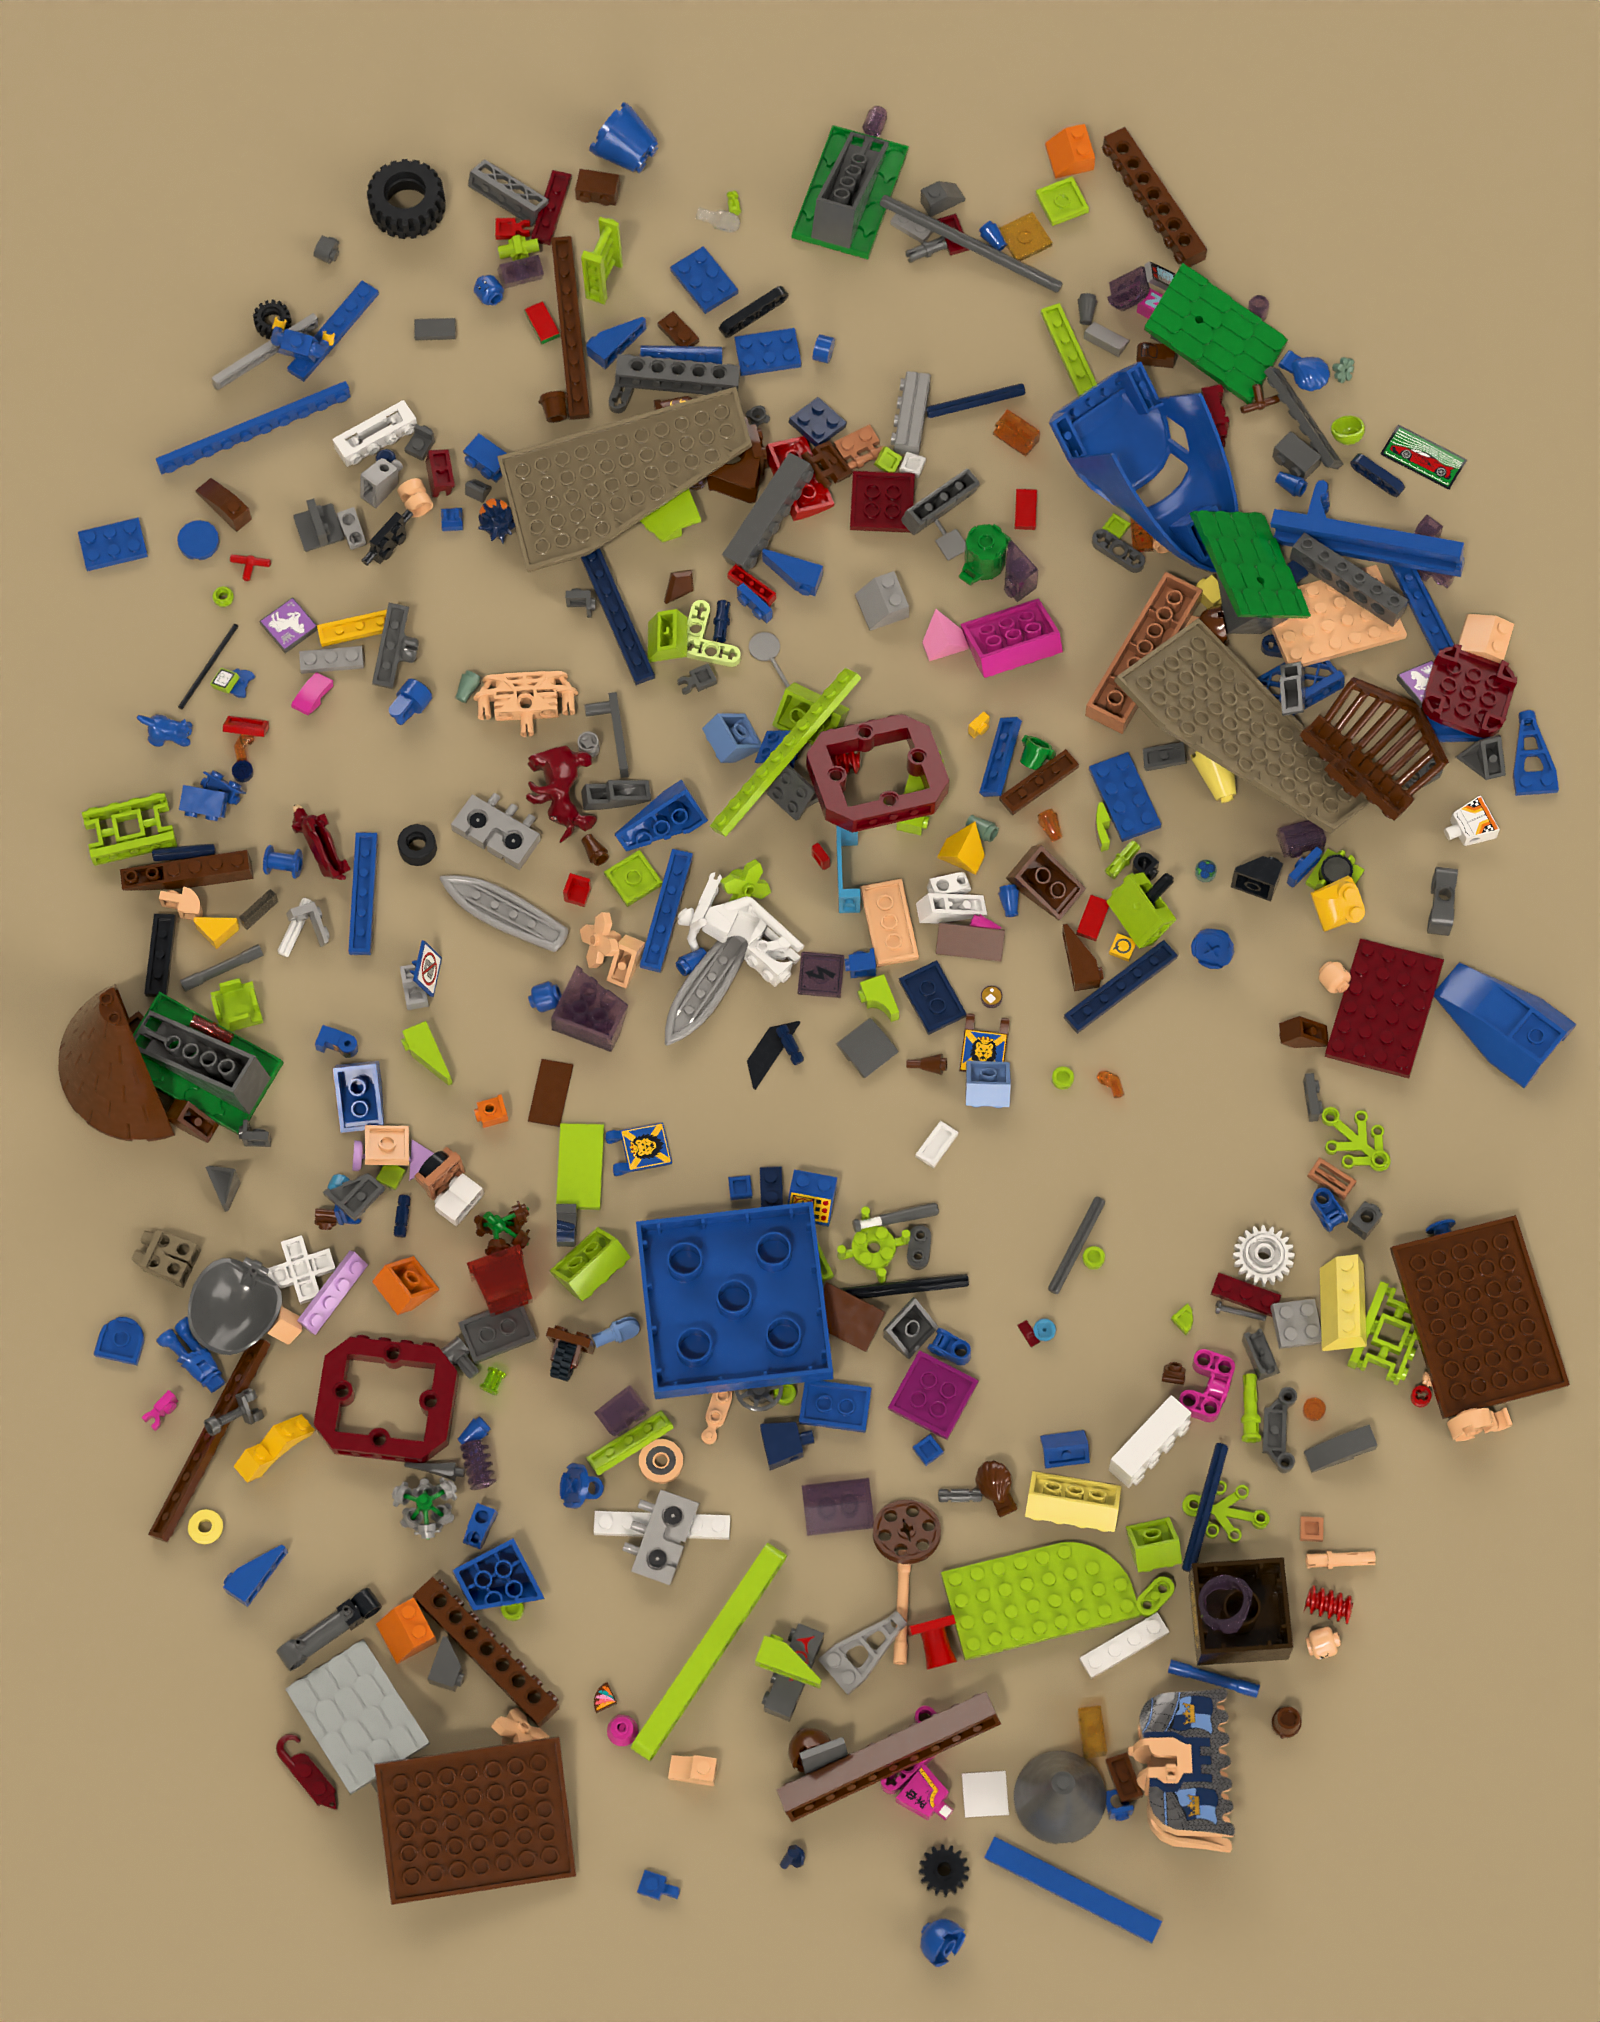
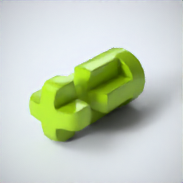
M733 190L727 193L729 214L737 216L741 213V208L737 199V191Z

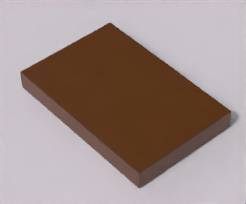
M826 1282L823 1292L828 1333L867 1352L886 1312Z

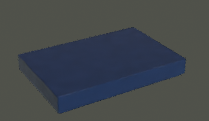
M937 960L899 978L901 987L928 1035L966 1017L967 1013Z

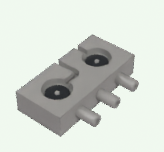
M493 793L487 803L472 794L451 823L452 831L482 849H485L487 846L489 853L501 860L505 858L506 863L520 870L541 841L540 834L530 829L536 818L529 814L524 822L520 823L512 818L518 809L515 804H511L506 812L503 813L494 807L500 799V796L496 793Z
M660 1489L655 1504L641 1499L638 1508L652 1514L648 1526L633 1521L631 1524V1530L644 1534L640 1547L627 1542L623 1546V1551L636 1555L631 1571L671 1585L684 1548L680 1543L681 1541L686 1542L700 1503Z

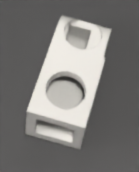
M959 872L929 879L927 890L928 893L965 895L971 891V887L966 873Z

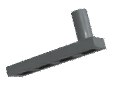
M617 692L608 693L609 701L584 704L586 717L611 713L620 777L625 778L629 777Z

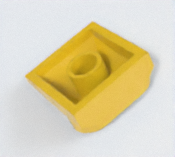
M1350 876L1341 878L1310 893L1324 932L1348 922H1359L1364 917L1365 908L1359 890Z

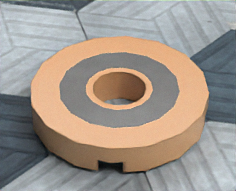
M656 1439L643 1447L639 1455V1467L642 1475L648 1481L659 1484H666L675 1480L680 1475L683 1467V1455L680 1448L674 1442L667 1439ZM659 1456H664L668 1460L667 1464L663 1467L655 1464V1459Z

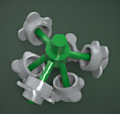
M442 1477L439 1479L440 1484L433 1486L427 1478H423L420 1480L419 1486L413 1490L408 1487V1483L405 1481L400 1486H396L392 1492L393 1506L398 1507L399 1504L407 1505L410 1500L417 1504V1508L403 1509V1519L400 1521V1524L404 1528H413L417 1531L414 1532V1535L421 1534V1538H426L427 1540L435 1537V1533L441 1532L443 1525L454 1520V1515L451 1513L452 1506L446 1503L435 1507L433 1506V1500L441 1497L444 1501L450 1498L453 1501L457 1499L455 1494L457 1489L451 1480L446 1481ZM429 1510H432L431 1517L436 1523H429Z

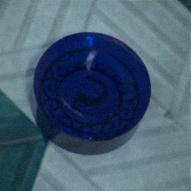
M240 760L232 766V775L236 781L244 783L253 777V767L248 761Z

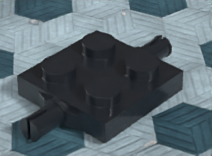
M408 509L403 515L395 512L369 541V552L361 559L366 566L373 559L381 564L384 560L390 558L395 547L405 541L407 535L405 525L413 516V513Z

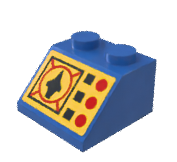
M794 1169L788 1204L813 1201L815 1224L829 1227L837 1190V1177Z

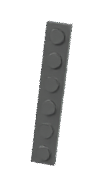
M1270 366L1264 371L1268 377L1267 382L1279 393L1277 396L1280 401L1288 406V413L1293 419L1298 421L1300 431L1311 440V447L1322 456L1321 462L1327 468L1339 469L1343 463L1280 369Z

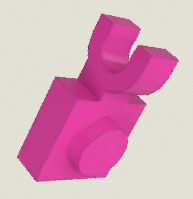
M168 1390L153 1405L154 1408L141 1417L143 1421L147 1422L149 1419L154 1418L155 1422L151 1427L156 1431L161 1425L160 1417H164L175 1410L176 1403L178 1402L176 1396Z

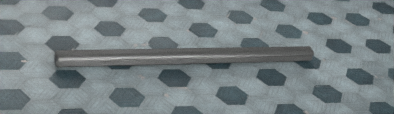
M887 195L881 198L880 206L1056 293L1060 291L1062 287L1061 281Z

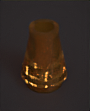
M1048 809L1037 815L1039 819L1037 822L1048 835L1051 842H1055L1063 837L1057 813H1054L1053 809Z

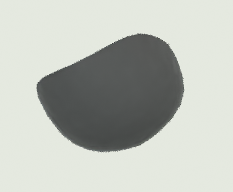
M248 1257L243 1262L231 1258H222L212 1262L198 1276L190 1294L187 1317L191 1333L204 1347L222 1355L238 1354L255 1344L271 1328L281 1309L282 1293L279 1286L267 1276L269 1269L262 1266L263 1263L256 1259L253 1261Z

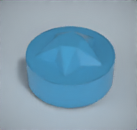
M1041 1319L1034 1325V1335L1041 1341H1049L1056 1334V1326L1049 1319Z

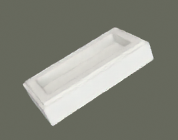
M940 1120L916 1153V1157L934 1169L958 1136V1132Z

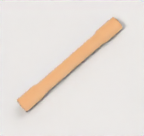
M907 1550L898 1551V1555H905L907 1553ZM897 1563V1611L907 1622L911 1564ZM907 1626L895 1638L893 1664H907Z

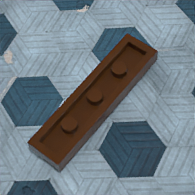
M1065 749L1002 794L999 800L1011 815H1014L1078 769L1079 764Z

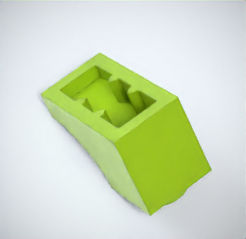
M884 974L860 982V990L857 991L860 1002H865L867 1009L876 1008L881 1010L888 1016L891 1022L899 1020V1010Z

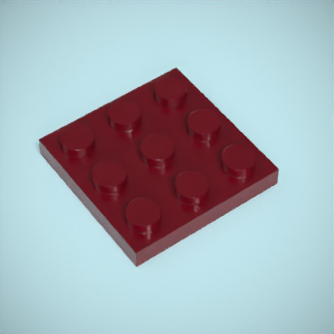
M853 471L850 530L911 533L902 523L901 519L906 510L914 504L915 473Z

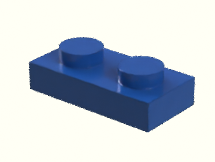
M744 583L737 587L738 601L743 606H748L757 619H762L767 624L773 618L772 609Z

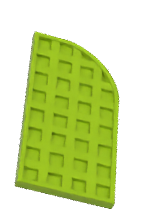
M1061 1542L941 1572L951 1614H954L955 1628L965 1661L1141 1616L1136 1607L1137 1600L1132 1583L1124 1569L1111 1556L1087 1544Z

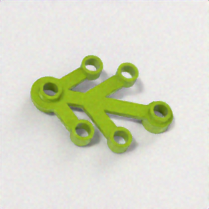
M1325 1108L1321 1116L1322 1122L1327 1126L1335 1127L1350 1141L1336 1142L1329 1140L1325 1145L1327 1154L1334 1155L1337 1151H1362L1366 1155L1364 1157H1353L1349 1154L1343 1156L1341 1165L1345 1169H1351L1353 1166H1370L1373 1170L1381 1172L1389 1167L1391 1159L1389 1154L1383 1151L1382 1137L1384 1128L1381 1125H1374L1370 1131L1371 1137L1374 1138L1373 1149L1367 1144L1366 1122L1368 1115L1365 1111L1359 1110L1355 1113L1354 1121L1357 1124V1135L1339 1119L1340 1114L1336 1108ZM1331 1115L1334 1120L1328 1121L1326 1116ZM1363 1115L1365 1119L1361 1121L1357 1116ZM1378 1129L1381 1131V1134L1376 1135L1373 1130ZM1328 1145H1334L1336 1149L1330 1150ZM1379 1158L1383 1163L1377 1164L1375 1160ZM1350 1159L1352 1164L1347 1165L1344 1160Z
M1220 1480L1218 1485H1222L1224 1490H1217L1216 1495H1223L1227 1489L1226 1483ZM1239 1485L1234 1493L1213 1505L1211 1514L1215 1516L1227 1533V1538L1231 1543L1239 1542L1242 1534L1239 1529L1233 1527L1227 1517L1249 1521L1256 1529L1266 1528L1270 1520L1269 1514L1264 1510H1256L1253 1513L1228 1508L1237 1501L1248 1497L1249 1489L1245 1485ZM1244 1489L1246 1495H1239L1238 1490ZM1191 1494L1185 1497L1182 1509L1186 1515L1196 1517L1198 1507L1193 1509L1189 1504L1196 1502L1199 1506L1201 1495ZM1262 1515L1265 1520L1259 1522L1256 1517ZM1208 1521L1205 1532L1206 1536L1210 1539L1216 1538L1219 1534V1527ZM1214 1528L1216 1534H1209L1208 1529ZM1236 1532L1239 1537L1233 1539L1230 1534Z

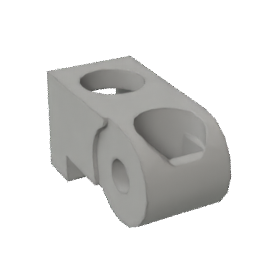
M355 508L338 512L337 518L350 550L365 546V537Z

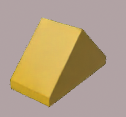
M194 917L196 929L216 949L238 932L240 928L237 918Z

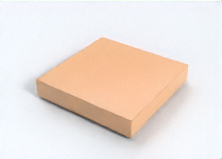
M365 1125V1165H409V1126Z

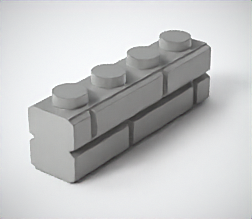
M907 371L905 379L901 378L900 391H903L902 397L898 396L897 409H900L899 415L895 414L894 427H897L896 433L892 432L891 445H894L895 453L906 454V452L919 455L930 388V374H918L917 372Z

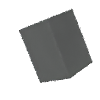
M473 479L466 482L465 495L483 503L492 488L481 481Z

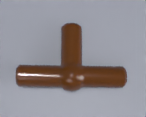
M1254 384L1252 388L1255 402L1241 406L1240 410L1243 414L1255 410H1263L1267 406L1279 403L1280 399L1277 395L1263 399L1260 384Z

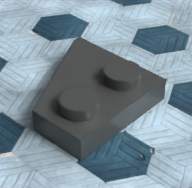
M367 1173L359 1176L356 1180L346 1181L339 1187L331 1190L328 1188L323 1191V1194L351 1219L356 1221L385 1191V1187Z

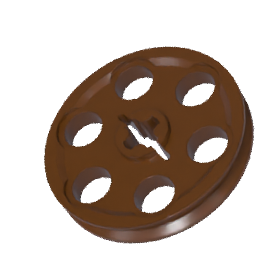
M914 1500L895 1501L882 1508L875 1517L873 1523L874 1544L885 1558L895 1563L915 1564L924 1561L935 1552L940 1542L941 1527L939 1519L931 1508L921 1502ZM909 1509H916L919 1514L915 1517H910L906 1512ZM891 1513L896 1515L897 1519L893 1522H888L884 1517ZM904 1523H905L906 1529L910 1532L909 1540H908V1536L906 1535V1533L903 1532ZM925 1523H932L935 1528L932 1531H925L922 1526ZM881 1533H888L891 1538L888 1541H882L878 1536ZM920 1542H926L929 1548L919 1550L916 1545ZM904 1547L907 1553L905 1555H897L895 1549Z

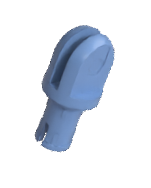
M624 1317L611 1322L610 1328L592 1334V1338L596 1348L613 1341L621 1343L635 1337L640 1331V1324L634 1317Z

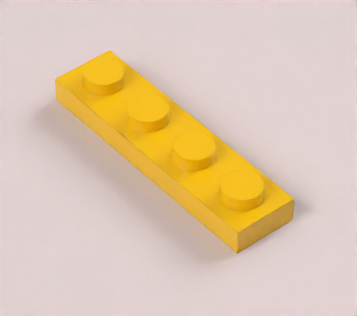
M387 610L317 625L321 646L325 647L382 634Z

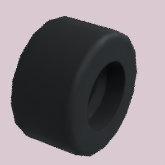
M409 825L399 834L397 840L399 853L402 859L409 865L422 866L431 862L435 857L437 851L435 836L431 829L425 825ZM419 839L425 842V847L421 850L414 851L409 848V844L414 840Z

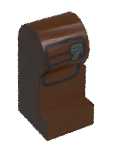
M1142 342L1137 345V362H1142L1145 366L1173 368L1175 352L1166 345Z

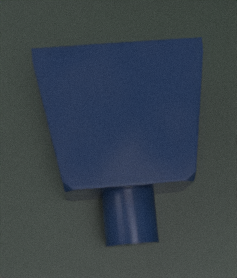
M796 1422L760 1424L769 1470H774L803 1457L802 1446L814 1443L812 1430L799 1433Z

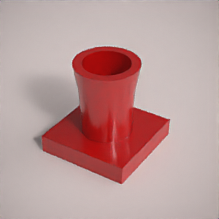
M954 1614L907 1627L909 1637L921 1634L927 1670L958 1662L945 1627L956 1624Z

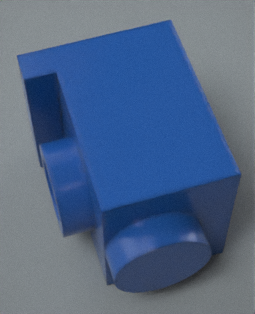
M874 948L870 949V953L857 951L849 955V958L844 959L845 971H850V978L876 976Z

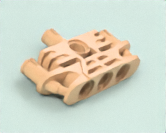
M563 671L503 673L485 676L482 680L484 686L475 694L473 699L478 702V719L484 720V712L486 720L491 718L490 702H494L496 721L520 720V735L527 737L526 729H528L529 737L534 735L533 719L559 717L558 698H562V714L568 716L569 707L570 715H574V696L578 695V691L567 681L568 675ZM525 704L531 705L529 708H522Z

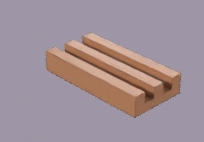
M1320 1157L1307 1175L1308 1178L1329 1189L1342 1200L1346 1199L1357 1182ZM1322 1166L1323 1168L1327 1169L1337 1177L1347 1182L1349 1185L1346 1186L1345 1184L1337 1180L1335 1177L1329 1175L1328 1173H1326L1318 1167ZM1320 1176L1324 1177L1325 1179H1327V1180L1330 1181L1331 1183L1335 1184L1336 1186H1338L1339 1188H1341L1342 1190H1344V1192L1341 1191L1340 1189H1338L1337 1187H1335L1334 1185L1330 1184L1329 1182H1327L1326 1180H1324V1179L1321 1178Z

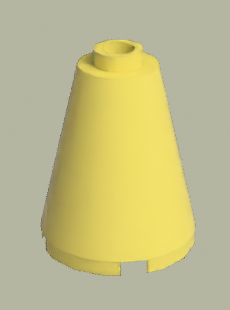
M1198 751L1195 752V755L1191 754L1192 762L1215 800H1221V803L1234 800L1233 796L1236 795L1235 774Z

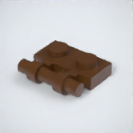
M830 441L814 447L811 451L814 455L813 457H811L808 451L801 455L803 460L810 463L816 476L815 479L825 489L832 485L828 478H831L836 484L849 478L853 473ZM819 463L824 468V471L818 466Z

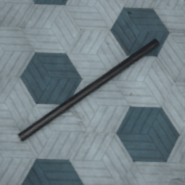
M233 624L179 704V709L182 710L195 692L238 628L237 624Z

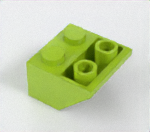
M678 609L657 612L648 622L647 658L649 663L687 657L688 617Z

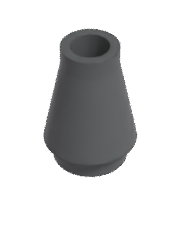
M1083 293L1080 294V298L1077 300L1080 316L1079 323L1091 325L1098 301L1094 294Z

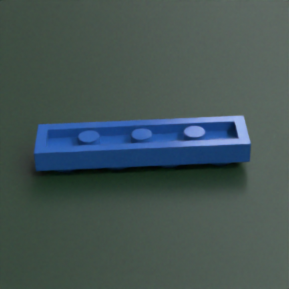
M641 345L640 356L722 364V347Z
M1018 717L1000 718L979 792L983 797L1001 796L1022 722Z

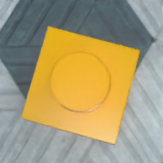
M984 711L968 726V734L973 738L979 734L983 735L989 729L990 717Z

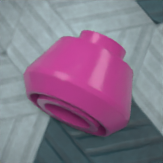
M627 1715L614 1717L607 1726L609 1740L617 1746H628L633 1743L638 1735V1726L635 1720Z

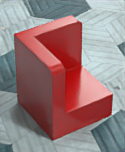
M570 873L563 890L564 901L585 907L592 889L590 879Z

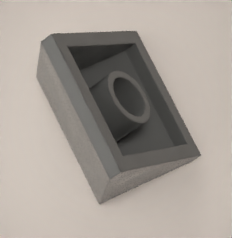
M913 1297L884 1328L883 1338L906 1358L910 1359L938 1329V1326L918 1300Z

